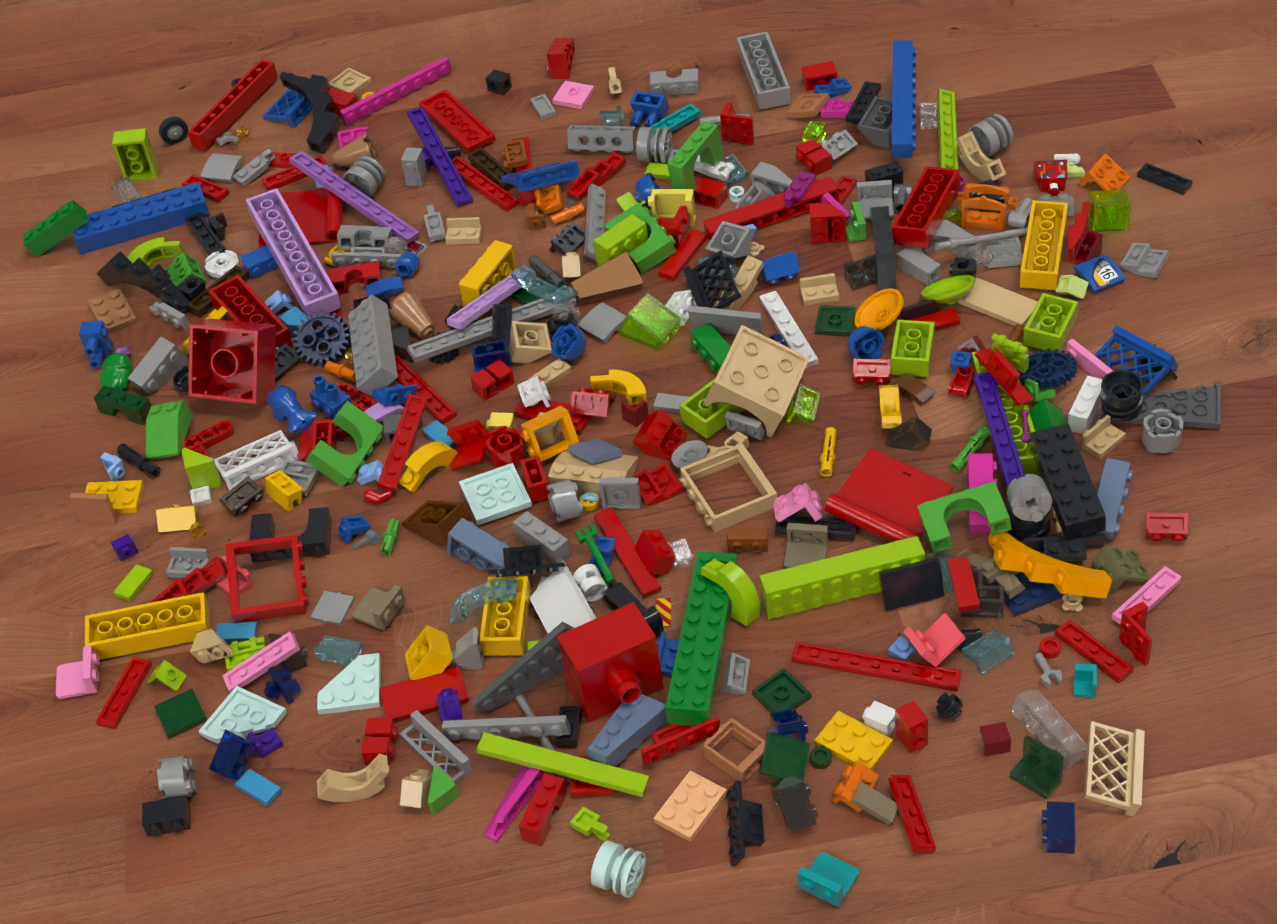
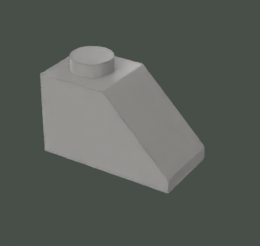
M755 181L735 208L775 196L770 187Z
M477 627L472 628L456 642V650L452 652L453 663H457L461 671L483 669L484 656L479 642L480 636Z

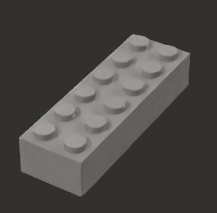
M768 32L737 37L738 56L759 110L791 104L790 86Z
M371 294L356 309L349 313L348 321L357 389L374 398L372 396L373 389L387 387L398 375L388 305Z

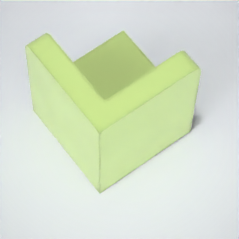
M1061 275L1056 292L1061 295H1073L1079 299H1084L1089 282L1074 275Z

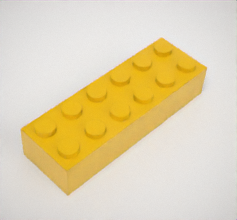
M1032 200L1020 271V288L1056 291L1067 224L1068 203Z
M203 592L85 616V647L91 646L94 653L98 654L99 660L192 642L195 640L197 633L211 629L210 606Z

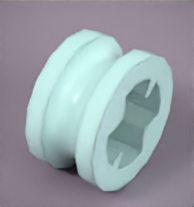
M734 186L730 188V200L732 202H739L744 196L743 187Z

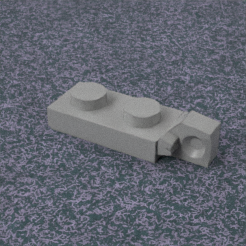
M270 149L262 152V154L258 155L234 174V179L243 187L248 185L269 168L268 165L275 159L273 152Z
M433 205L426 206L428 214L423 216L430 242L445 239L446 233L440 212H435Z
M155 301L149 307L155 316L160 315L166 322H172L177 328H182L186 331L189 329L190 324L185 314L164 302L159 303Z

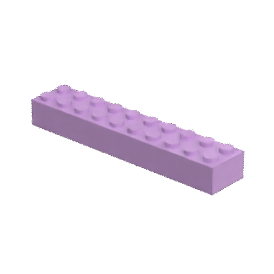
M276 188L246 199L248 211L304 313L313 317V312L319 315L321 310L323 314H326L327 311L332 312L340 309L341 305L336 289L278 189Z

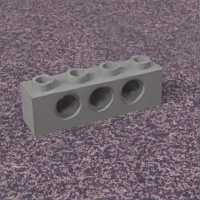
M570 125L567 130L568 149H573V151H582L583 149L590 152L605 150V152L621 151L622 153H630L635 148V127ZM583 136L587 137V138L589 139V141H588V142L584 141V140L582 139V137H583ZM598 137H603L605 142H600ZM614 138H620L622 142L618 143Z

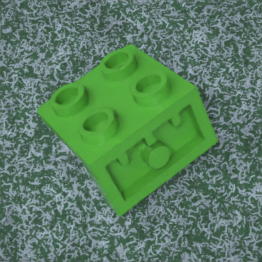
M184 252L164 269L171 276L169 280L177 288L190 276L201 279L204 283L206 282L198 261Z

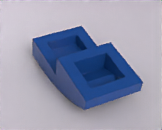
M846 78L831 79L828 85H815L814 92L815 94L828 93L830 98H834L850 91L852 87Z
M401 276L385 278L366 286L368 297L371 294L378 295L388 292V296L391 298L405 290Z
M597 537L595 542L610 568L616 540L609 537ZM592 554L589 564L595 565L598 568L601 577H604L598 563L596 562Z

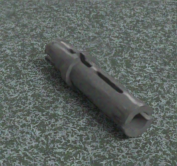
M532 255L529 258V264L541 273L548 283H552L558 290H562L566 286V281L559 276L558 272L547 266L537 255Z

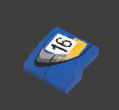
M1106 254L1073 267L1079 278L1089 282L1088 287L1092 294L1122 283L1126 279L1116 263Z

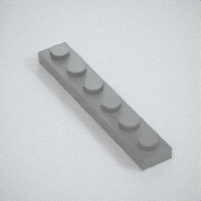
M591 184L588 187L584 256L596 261L593 240L604 233L606 190Z
M566 715L449 720L442 723V730L446 738L453 741L460 739L478 740L482 738L484 732L504 738L570 735L571 731Z

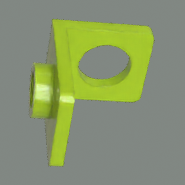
M630 192L616 200L624 212L638 203ZM645 200L640 203L643 208L646 204Z
M164 660L155 668L147 683L150 684L157 678L174 691H177L185 680L186 674Z

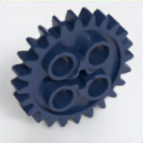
M322 310L319 312V315L313 312V317L306 315V321L300 320L302 326L296 325L299 331L293 332L296 336L292 338L293 342L296 343L293 347L297 350L296 353L302 361L306 360L307 364L313 362V365L316 367L319 362L323 367L324 362L331 360L337 362L336 357L343 358L341 352H347L345 346H350L348 340L351 337L348 334L350 333L348 325L345 321L343 322L341 316L337 318L336 313L331 316L329 311L325 315ZM337 333L336 336L330 337L331 334ZM313 340L311 344L306 345L308 341ZM328 347L327 351L321 352L323 348Z
M1040 349L1038 353L1033 351L1032 355L1028 354L1029 366L1025 373L1017 370L1021 375L1019 378L1021 385L1025 384V379H1031L1037 382L1038 387H1041L1042 390L1045 387L1052 389V386L1059 388V384L1066 385V381L1071 382L1072 378H1075L1077 361L1074 359V356L1070 357V353L1065 354V351L1058 352V349L1043 351Z

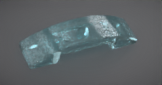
M522 264L511 272L512 278L519 285L545 301L564 304L578 295V291L563 285L558 288L537 278L535 270Z
M516 579L492 581L464 592L450 607L449 623L453 625L467 619L468 611L494 600L502 604L516 598L518 581Z

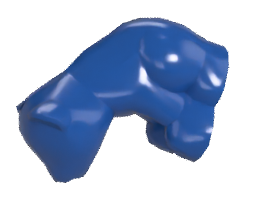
M279 385V387L268 393V405L273 408L275 419L282 421L288 418L289 432L302 434L314 422L317 412L302 409L300 402L296 399V392L288 386Z

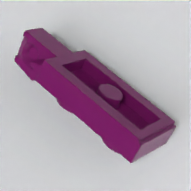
M799 171L784 193V206L791 208L796 200L801 201L816 181V175Z

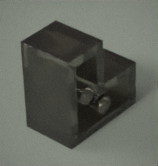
M971 569L980 609L961 611V617L1003 618L1004 586H982V569Z
M794 775L769 783L775 805L781 809L787 830L793 833L817 824L815 817H818L815 805L810 803L809 796H811V791L807 783H804L802 779Z

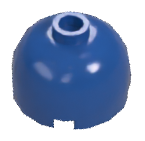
M651 172L642 176L637 181L635 186L636 193H634L636 201L642 202L645 200V206L651 208L648 206V196H651L652 189H661L654 182L656 178Z
M572 324L561 326L552 337L554 344L553 348L551 347V352L554 356L564 361L578 359L585 351L587 344L583 331Z
M861 326L855 329L847 341L848 352L854 359H878L882 354V345L885 346L883 334L869 326Z

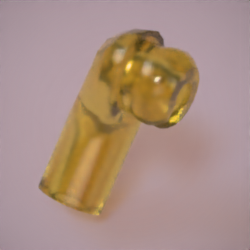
M246 126L240 127L234 133V135L238 136L239 140L231 142V144L238 146L242 135L247 137L250 129L246 128Z

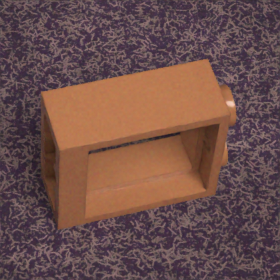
M731 718L727 723H723L712 737L706 739L703 744L704 758L733 779L741 781V784L744 786L760 770L765 741ZM732 737H735L753 750L739 766H736L718 753Z

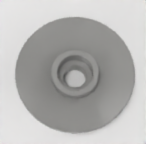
M700 440L683 443L672 454L671 461L673 465L677 468H682L704 459L708 453L707 445Z

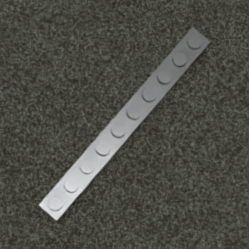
M567 289L513 308L512 321L531 322L576 306L577 300ZM493 316L468 324L463 329H454L407 346L408 352L416 363L492 335Z

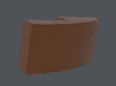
M907 373L901 375L892 384H898L899 392L905 398L909 395L921 407L935 394L930 387Z

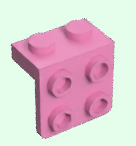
M807 483L798 485L788 494L781 495L775 500L773 504L775 519L780 522L805 507L816 522L822 518L821 510L823 508L819 502L821 498L816 490L812 491Z
M91 646L83 647V661L62 664L57 667L56 696L58 699L97 692V681H99L98 665L100 662L98 654L94 653Z

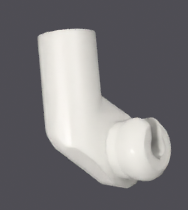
M1077 153L1054 155V160H1067L1068 162H1073L1074 165L1079 164L1081 159Z

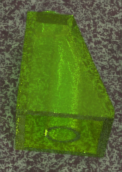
M1125 190L1089 191L1088 202H1090L1089 215L1092 230L1096 232L1128 231L1131 201Z
M647 293L627 314L618 334L658 350L661 345L665 346L669 342L671 334L675 335L680 329L679 323L682 318Z

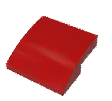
M666 462L650 472L646 468L632 477L639 479L640 493L648 506L666 501L684 491Z

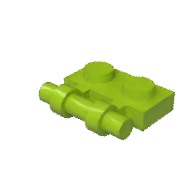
M994 333L991 338L992 341H995L992 344V351L998 349L1015 369L1025 373L1029 366L1028 348L1023 346L1021 342L1009 340L1003 334L998 335Z
M256 636L250 637L249 640L242 642H231L229 646L234 653L232 656L225 657L227 671H230L265 648L264 636L258 638Z

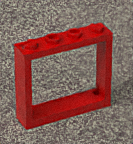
M297 534L225 544L231 616L234 623L306 614L305 606L309 605L308 594H304L303 589L307 588L306 576H302V571L305 570L304 559H300L303 547L302 541L298 542ZM292 548L297 600L241 608L236 555Z

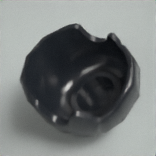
M183 366L182 370L177 371L173 376V384L181 392L189 391V367Z

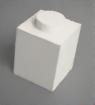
M874 701L870 708L867 707L863 713L864 724L889 737L895 728V709Z

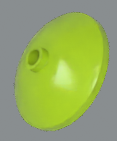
M959 275L939 280L922 290V298L927 301L934 299L936 303L954 304L973 288L975 279L971 275Z

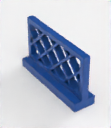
M288 89L267 110L263 118L264 120L288 122L290 127H296L312 110V107L302 95Z
M578 161L550 163L501 176V181L517 185L519 192L533 190L579 177Z
M1117 325L1112 329L1113 335L1094 355L1098 359L1107 356L1108 362H1104V364L1111 369L1113 365L1121 364V370L1135 372L1138 376L1139 370L1149 368V374L1139 376L1142 381L1150 380L1149 384L1143 388L1144 395H1147L1169 370L1174 371L1178 367L1172 354ZM1115 342L1120 344V348L1110 350V347ZM1134 351V356L1124 358V352ZM1121 354V359L1111 361V355ZM1148 359L1147 364L1138 365V360ZM1135 362L1134 367L1125 368V363ZM1153 367H1163L1159 372L1152 373Z

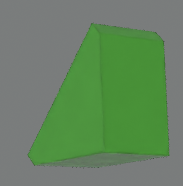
M438 766L433 767L428 797L431 815H436L460 797L456 784Z

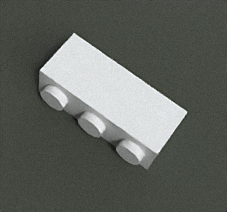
M1087 375L1068 414V423L1071 431L1084 434L1086 430H1089L1101 405L1102 379Z

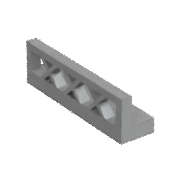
M417 710L410 715L413 724L399 733L400 737L432 768L438 766L455 784L472 772L469 758ZM415 730L420 733L419 739L408 737ZM422 744H432L433 751H423ZM435 756H445L446 763H436ZM449 769L460 770L453 778L448 774Z

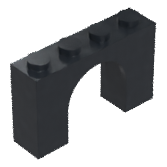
M328 507L309 509L308 526L297 537L298 542L302 541L303 553H300V558L330 555L332 518ZM272 514L252 515L249 541L273 538L275 523ZM292 548L250 553L253 562L291 559L293 558Z

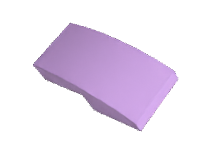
M377 403L365 410L364 413L378 423H381L383 417L400 414L403 412L404 407L400 404L384 407L381 403Z

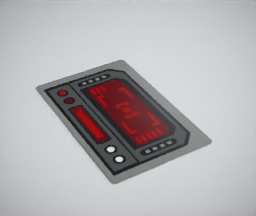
M416 240L409 244L400 241L394 246V248L404 252H412L417 256L428 247V245Z

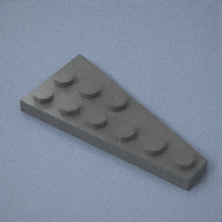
M1221 382L1214 383V386L1210 387L1200 385L1192 390L1182 388L1158 392L1150 397L1142 395L1143 406L1139 416L1131 421L1119 422L1143 424L1144 417L1150 415L1152 410L1169 409L1177 417L1178 415L1181 416L1183 427L1220 429ZM1101 409V419H1103L1105 415Z
M562 621L472 700L474 706L488 713L564 671L557 636L574 627Z

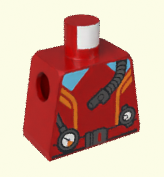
M1067 160L1034 161L1033 176L1040 192H1049L1052 196H1056L1059 194V191L1065 190Z

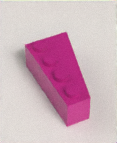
M968 454V489L994 481L997 485V479H993V473L997 472V462L993 461V455ZM969 510V534H990V529L984 516L976 511Z

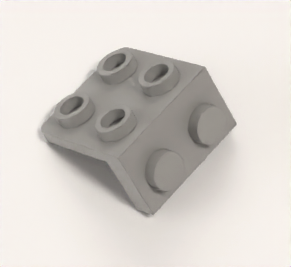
M891 180L857 182V201L860 203L866 221L870 220L869 210L871 207L889 206L890 219L894 218Z

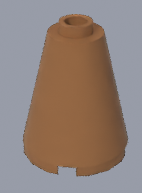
M365 133L333 153V164L337 165L338 168L351 167L362 156H368L376 160V156L379 154L374 139L368 137L369 133Z
M408 291L404 292L392 302L393 307L388 310L391 319L423 339L434 334L435 326L419 296L414 291L410 294Z

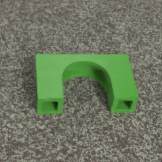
M703 121L667 163L672 189H693L694 191L697 188L694 166L698 155L701 162L713 166L724 156L717 124Z
M638 202L604 225L608 231L631 214L646 223L647 233H651L649 239L628 253L634 266L643 274L677 251L674 247L676 243L671 235L667 236L665 228L662 225L659 226L657 219L654 216H650L651 214L647 207L643 208Z
M346 401L332 422L352 436L356 445L355 454L345 455L339 453L320 440L305 460L341 487L347 482L351 483L357 475L354 473L355 470H359L365 463V460H363L364 456L368 457L374 449L372 444H376L382 437L380 432L384 427L349 401Z
M995 481L917 505L919 516L933 554L953 548L946 525L948 520L960 511L971 510L983 515L992 536L1012 530L1010 517Z

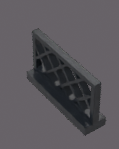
M722 250L693 269L689 266L683 269L698 307L712 308L714 302L719 301L713 308L723 309L742 297ZM720 259L718 265L714 264L715 261ZM704 268H706L703 274L698 273ZM711 269H715L713 275H709ZM721 269L725 270L723 275H718ZM706 279H710L708 285H704ZM715 280H720L717 286H713ZM725 280H729L727 286H723ZM710 290H715L712 296H708ZM720 291H724L722 297H717ZM730 291L735 292L732 296L727 297Z

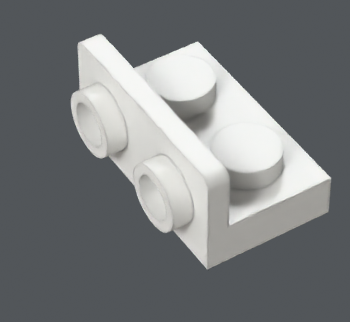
M691 290L674 292L659 313L661 320L676 319L680 326H684L690 318L688 313L689 306H697Z
M537 376L517 385L525 407L536 405L541 400L544 401L547 408L550 407L548 400L551 398L544 381L540 382Z

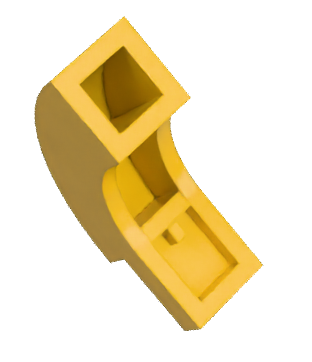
M613 369L609 370V375L590 376L593 393H596V389L611 390V393H618L626 397L630 406L634 403L638 405L643 400L647 402L644 384L632 373Z
M898 384L879 385L882 429L901 428L902 419Z
M431 442L422 446L406 461L405 465L408 468L400 478L399 483L415 493L431 470L438 466L448 468L458 452L444 442Z

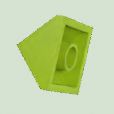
M183 448L184 466L192 488L196 489L208 485L210 489L221 487L223 483L214 459Z

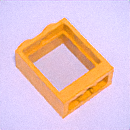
M562 406L521 424L523 429L521 434L525 442L528 443L529 448L527 450L530 457L539 456L541 462L569 449V445L579 443L569 412ZM558 420L565 440L541 451L534 431Z

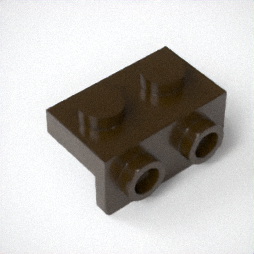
M247 476L223 495L219 502L236 517L239 513L241 515L244 514L253 502L257 503L263 498L265 487L263 485L258 486Z

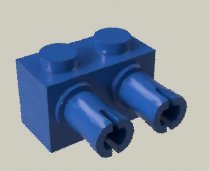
M636 90L630 102L634 114L629 124L633 127H639L642 118L648 117L644 127H650L658 119H664L670 108L666 96Z
M103 321L82 322L79 336L84 346L85 354L91 359L90 366L94 369H99L102 359L109 356L111 351H113V341L110 340L108 328H105Z
M322 375L313 377L315 389L310 392V397L312 400L311 404L316 410H320L328 418L334 419L346 401L352 404L350 396L339 390L336 384L325 381Z

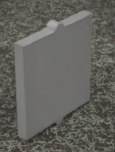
M324 590L311 615V620L321 621L325 624L342 625L355 600L354 596Z

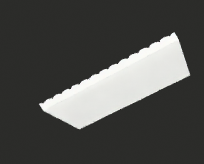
M566 563L565 567H558V571L552 572L529 598L547 633H550L562 621L576 628L596 619Z

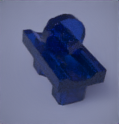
M274 666L270 667L268 671L272 675L273 682H266L264 694L267 698L278 699L281 693L289 705L294 702L292 696L302 691L296 679L285 683L293 678L287 666L277 671Z

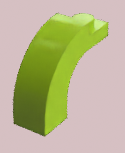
M165 237L139 245L127 258L134 263L140 257L150 267L159 260L176 258L184 251L180 241L166 242Z
M713 559L701 568V575L716 582L727 592L732 605L731 618L748 626L760 617V600L756 588L748 575L732 561L723 564Z

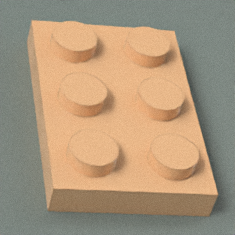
M689 771L655 815L654 823L692 842L725 798L727 789Z

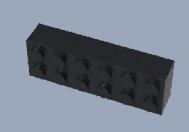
M1069 423L1031 432L1030 449L1040 475L1051 494L1052 506L1065 540L1106 531L1105 512Z

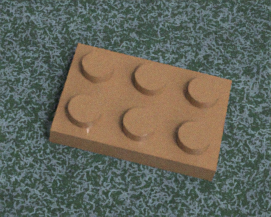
M120 288L88 301L96 320L103 321L105 328H108L109 334L138 323Z

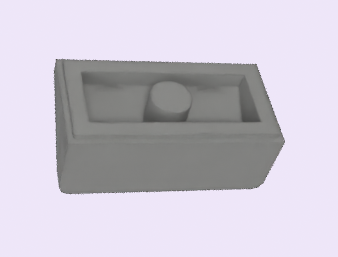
M733 652L726 658L721 693L746 694L750 659Z

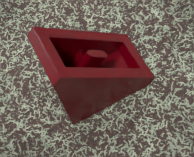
M1086 228L1071 261L1081 264L1100 256L1103 235Z

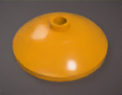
M889 288L880 290L868 297L856 312V327L869 326L881 331L890 326L902 311L904 304L902 294L896 289Z

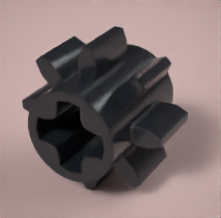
M946 692L936 701L938 703L936 710L942 718L947 719L950 717L953 721L961 715L962 710L960 708L963 707V703L956 694L949 696Z

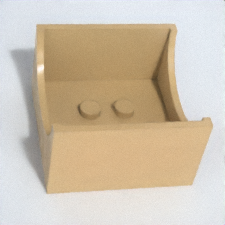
M741 325L703 405L708 407L714 402H726L740 406L753 413L763 422L767 430L766 436L771 438L788 408L810 358Z

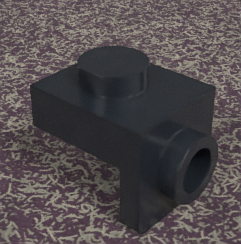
M569 313L567 320L549 317L547 322L550 335H554L563 325L568 326L572 324L577 327V321H575L573 313Z

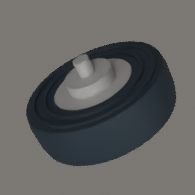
M172 116L161 123L159 134L164 142L174 145L187 137L188 126L182 118Z

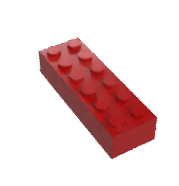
M925 167L892 225L894 245L918 248L929 247L961 187L958 169Z
M239 275L208 290L216 310L218 311L222 306L228 310L223 315L225 320L276 325V347H282L285 343L288 346L293 345L289 329Z

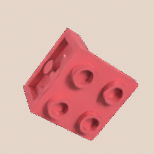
M946 613L924 633L919 629L915 631L910 626L903 631L919 654L935 667L965 640L963 633Z

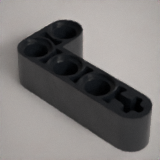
M621 582L602 592L605 602L613 611L634 602L655 634L656 639L661 636V632L664 631L663 620L656 607L651 606L646 609Z

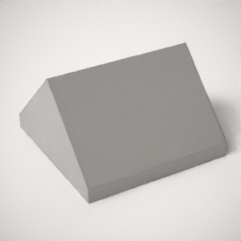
M722 221L707 245L706 250L713 253L722 250L725 256L734 259L749 255L752 230L744 226Z

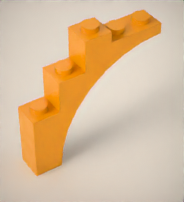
M990 532L988 542L994 550L993 558L1000 570L1024 572L1030 582L1054 584L1060 594L1107 599L1112 579L1106 571L1073 565L1049 557L1029 548L1007 532L993 536Z

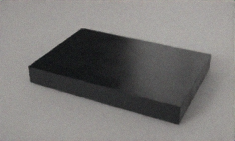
M938 557L878 572L885 611L945 596Z

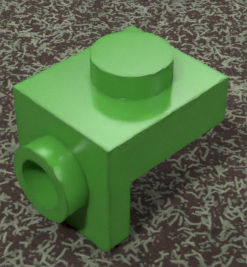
M1025 379L1024 388L1033 397V401L1039 402L1043 398L1048 401V399L1056 397L1055 389L1045 387L1042 390L1041 387H1038L1037 382Z

